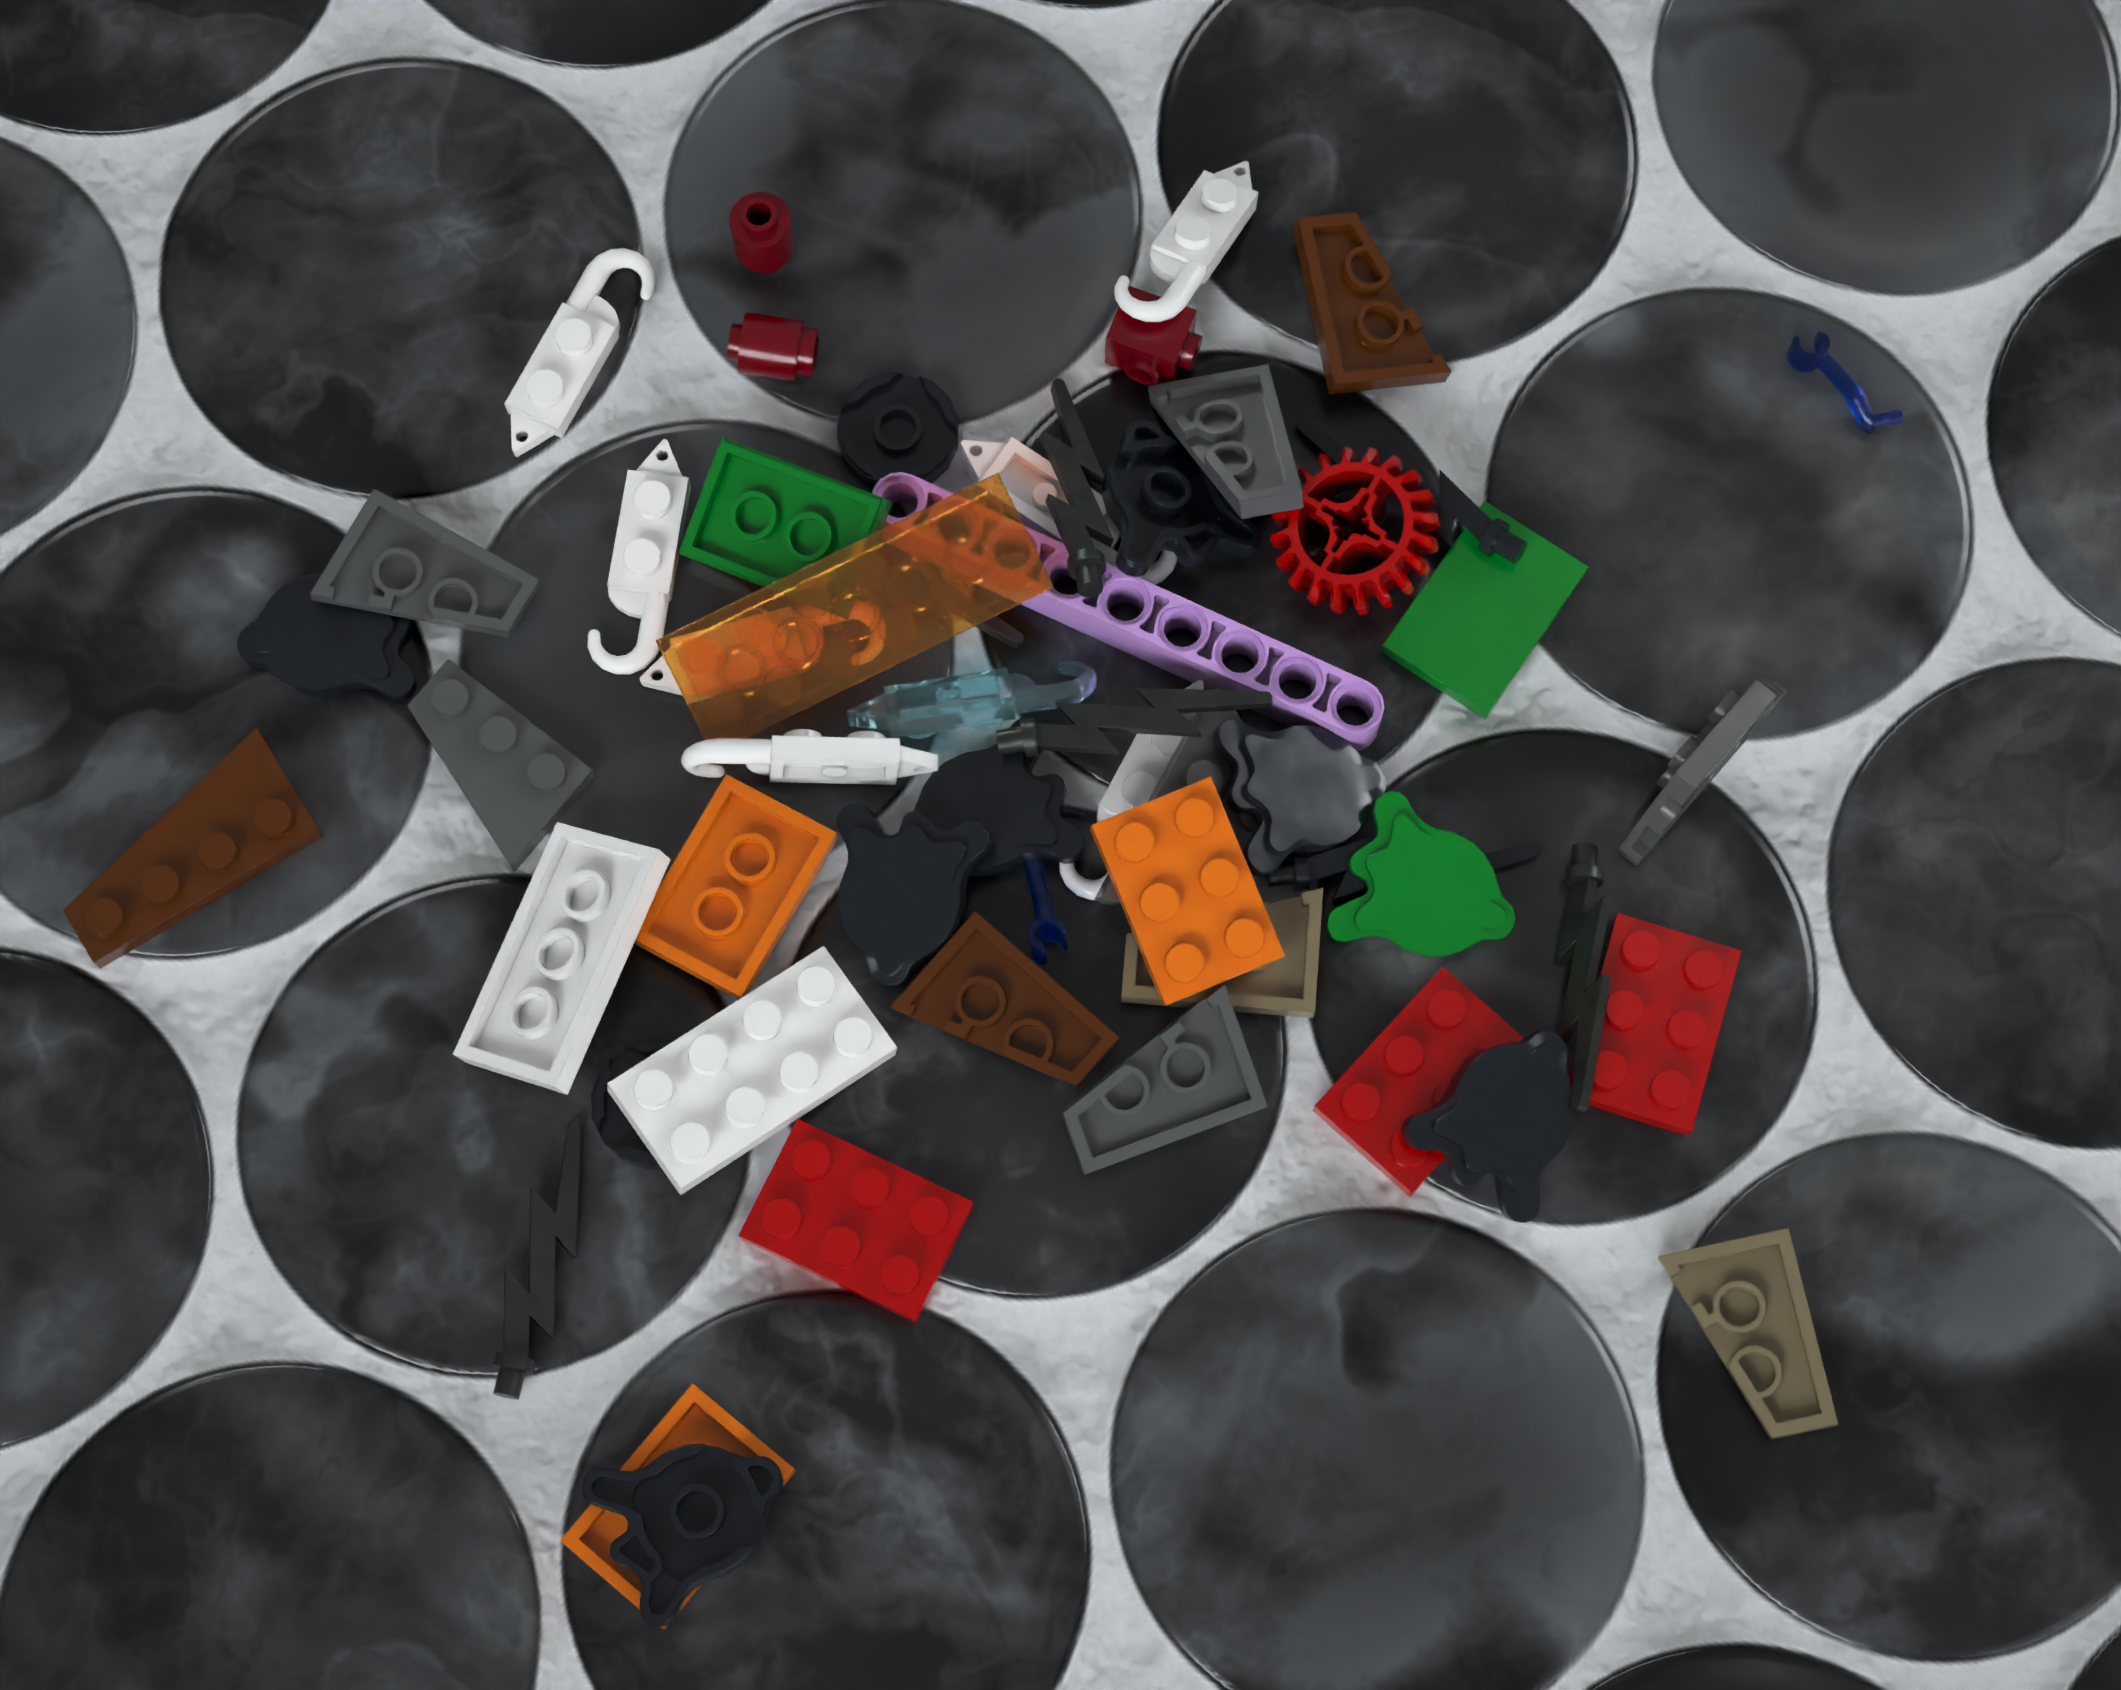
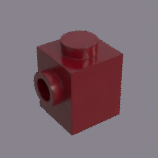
M1132 286L1128 287L1130 295L1138 300L1149 302L1161 298ZM1119 306L1106 336L1105 363L1123 369L1128 377L1145 385L1176 381L1181 368L1189 371L1192 369L1201 347L1203 336L1195 333L1197 310L1186 306L1172 319L1162 322H1144L1132 318Z

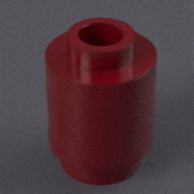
M768 192L749 193L741 197L734 204L729 215V226L735 254L740 263L749 270L762 274L773 273L781 269L792 257L795 247L791 217L787 205L778 196Z
M746 312L742 324L732 323L728 341V360L738 361L739 374L796 382L799 376L813 378L818 354L819 329L805 327L804 320Z

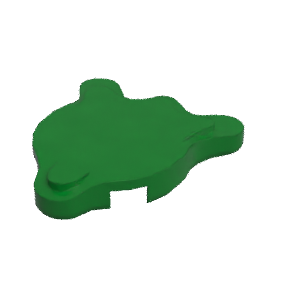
M1389 791L1375 800L1373 818L1376 826V836L1369 844L1352 854L1348 861L1350 872L1365 881L1367 890L1362 897L1347 902L1329 912L1326 918V931L1330 938L1336 942L1344 943L1364 937H1379L1412 954L1422 957H1442L1460 952L1482 940H1499L1506 937L1514 927V909L1501 895L1494 869L1485 854L1470 840L1454 832L1436 829L1426 824L1415 814L1407 798L1400 792Z

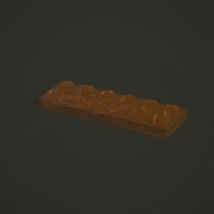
M996 473L656 640V643L704 740L715 738L746 739L1054 588L999 473Z

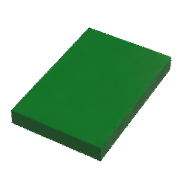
M722 437L678 554L839 617L849 619L893 502Z
M1484 501L1479 508L1492 521L1496 518L1503 520L1510 525L1509 532L1527 542L1526 550L1520 560L1513 564L1498 554H1494L1492 557L1487 556L1478 550L1480 542L1465 528L1454 543V550L1452 548L1449 550L1382 646L1381 653L1486 720L1586 575L1589 566Z

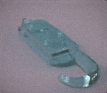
M1062 661L1052 665V672L1059 675H1072L1077 677L1076 679L1036 686L1034 681L1028 676L1019 673H1008L1007 668L883 686L884 694L846 711L849 726L890 731L891 738L907 736L913 739H922L933 736L938 731L961 727L988 729L998 725L1001 721L1017 719L1016 714L1056 709L1058 707L1055 702L1079 703L1094 692L1098 684V675L1088 664L1079 661Z

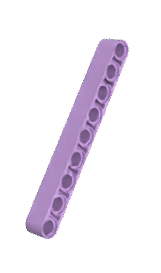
M903 472L890 473L881 478L874 486L872 494L892 501V504L907 502L916 507L914 512L907 517L896 518L888 514L880 538L889 545L1187 681L1195 683L1198 680H1202L1204 688L1207 690L1218 688L1219 690L1270 692L1273 699L1271 707L1251 710L1288 727L1315 725L1328 729L1345 739L1356 751H1361L1370 746L1377 736L1385 708L1383 696L1377 687L1362 678L1146 580L1126 575L1117 567L1106 563L1105 573L1101 576L1103 591L1098 596L1087 598L1079 593L1073 595L1061 594L1054 589L1053 585L1062 578L1070 577L1067 565L1069 554L1064 543L912 474ZM952 527L965 528L972 534L968 540L956 544L941 538L943 532ZM1016 552L1025 556L1028 561L1020 568L1007 569L999 565L997 560L1005 553ZM1119 603H1129L1137 607L1141 614L1133 620L1122 621L1113 617L1109 610ZM1182 628L1194 633L1198 640L1190 646L1179 647L1169 642L1166 635L1174 629ZM1240 654L1248 657L1255 667L1245 673H1236L1226 668L1222 661L1230 655ZM1288 680L1302 681L1308 685L1312 694L1304 699L1289 698L1282 692L1280 685ZM1344 706L1359 707L1365 711L1369 721L1363 725H1349L1341 720L1337 711Z

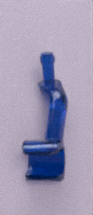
M1817 332L1814 339V350L1816 353H1809L1802 349L1799 337L1797 335L1794 336L1787 350L1789 364L1800 372H1812L1818 368L1842 395L1857 424L1865 433H1873L1875 426L1897 425L1903 421L1902 412L1898 409L1873 414L1863 389L1828 353L1830 339L1826 333Z
M1031 858L1023 861L1036 918L1028 929V941L1032 959L1035 963L1044 965L1048 963L1042 943L1054 941L1060 944L1064 950H1068V940L1064 924L1055 918L1052 891L1048 876L1041 862L1044 858Z

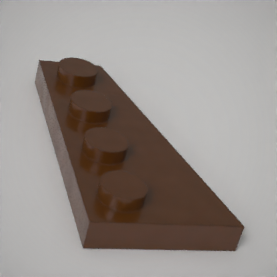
M256 727L63 911L91 960L101 969L324 836L263 735Z

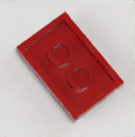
M1617 913L1612 923L1597 976L1598 979L1602 973L1611 976L1589 1106L1685 1136L1692 1132L1741 950ZM1575 1056L1569 1074L1571 1087L1573 1083Z
M1442 966L1316 1103L1313 1112L1407 1196L1411 1197L1445 1158L1439 1151L1417 1150L1406 1145L1401 1132L1404 1120L1410 1115L1430 1109L1438 1103L1447 1092L1453 1075L1470 1055L1479 1049H1488L1499 1044L1521 1041L1524 1037Z
M797 1118L739 1233V1237L741 1240L917 1324L974 1207V1203Z

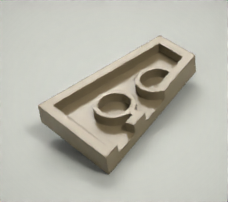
M1323 888L1303 892L1299 897L1269 904L1267 901L1263 902L1285 957L1222 982L1226 986L1234 1012L1305 1018L1314 1017ZM1133 932L1126 934L1121 1002L1163 1006ZM1219 984L1167 1006L1190 1008Z
M1789 1228L1658 1256L1659 1262L1771 1440L1838 1425Z

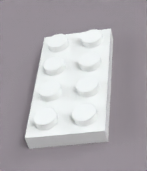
M557 822L453 1055L465 1063L568 1095L671 859L656 848Z
M822 946L608 1082L607 1091L681 1196L797 1120V1118L799 1119L895 1056L897 1046L827 949Z

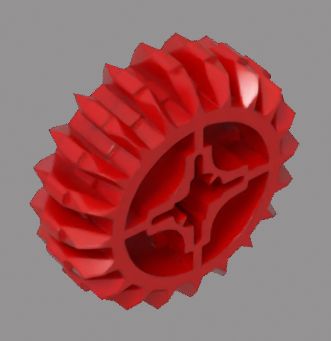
M1344 446L1340 454V464L1333 465L1327 454L1320 453L1317 459L1322 471L1313 476L1308 469L1304 467L1298 468L1297 473L1303 484L1304 508L1272 514L1275 523L1284 529L1271 534L1270 540L1274 548L1285 550L1276 559V564L1281 572H1292L1288 583L1295 592L1309 587L1307 599L1316 607L1324 603L1330 596V608L1335 614L1340 615L1347 608L1349 599H1353L1358 614L1366 615L1370 609L1369 598L1377 596L1383 608H1391L1393 599L1388 591L1395 586H1398L1402 593L1412 595L1414 587L1407 577L1410 571L1421 576L1428 575L1430 567L1418 554H1432L1438 551L1439 544L1436 538L1426 533L1439 528L1440 519L1437 513L1426 511L1434 504L1435 500L1429 489L1417 490L1422 482L1420 474L1415 469L1401 474L1403 463L1398 456L1392 455L1380 466V455L1377 449L1369 447L1364 453L1361 462H1357L1352 448ZM1360 488L1355 497L1347 502L1335 503L1329 501L1330 498L1343 491ZM1389 496L1395 499L1403 509L1404 526L1399 543L1390 539L1388 533L1380 528L1386 513L1383 505ZM1313 519L1319 522L1325 531L1330 533L1328 543L1324 548L1327 557L1321 567L1311 560L1308 551V532ZM1363 523L1369 535L1373 538L1366 534L1361 536L1353 533L1347 539L1338 524L1345 528L1350 526L1357 529ZM1373 558L1383 562L1376 568L1364 573L1342 575L1343 572L1349 574L1352 568L1364 559Z

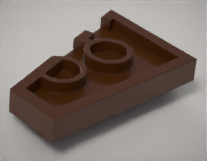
M1357 213L1298 217L1293 227V233L1329 394L1446 382L1451 374L1450 368L1441 354L1435 356L1421 332L1424 327L1413 307L1407 309L1389 279L1392 271Z
M976 911L973 912L890 1006L894 1011L1077 1088L1081 1087L1121 1041L1113 1031Z

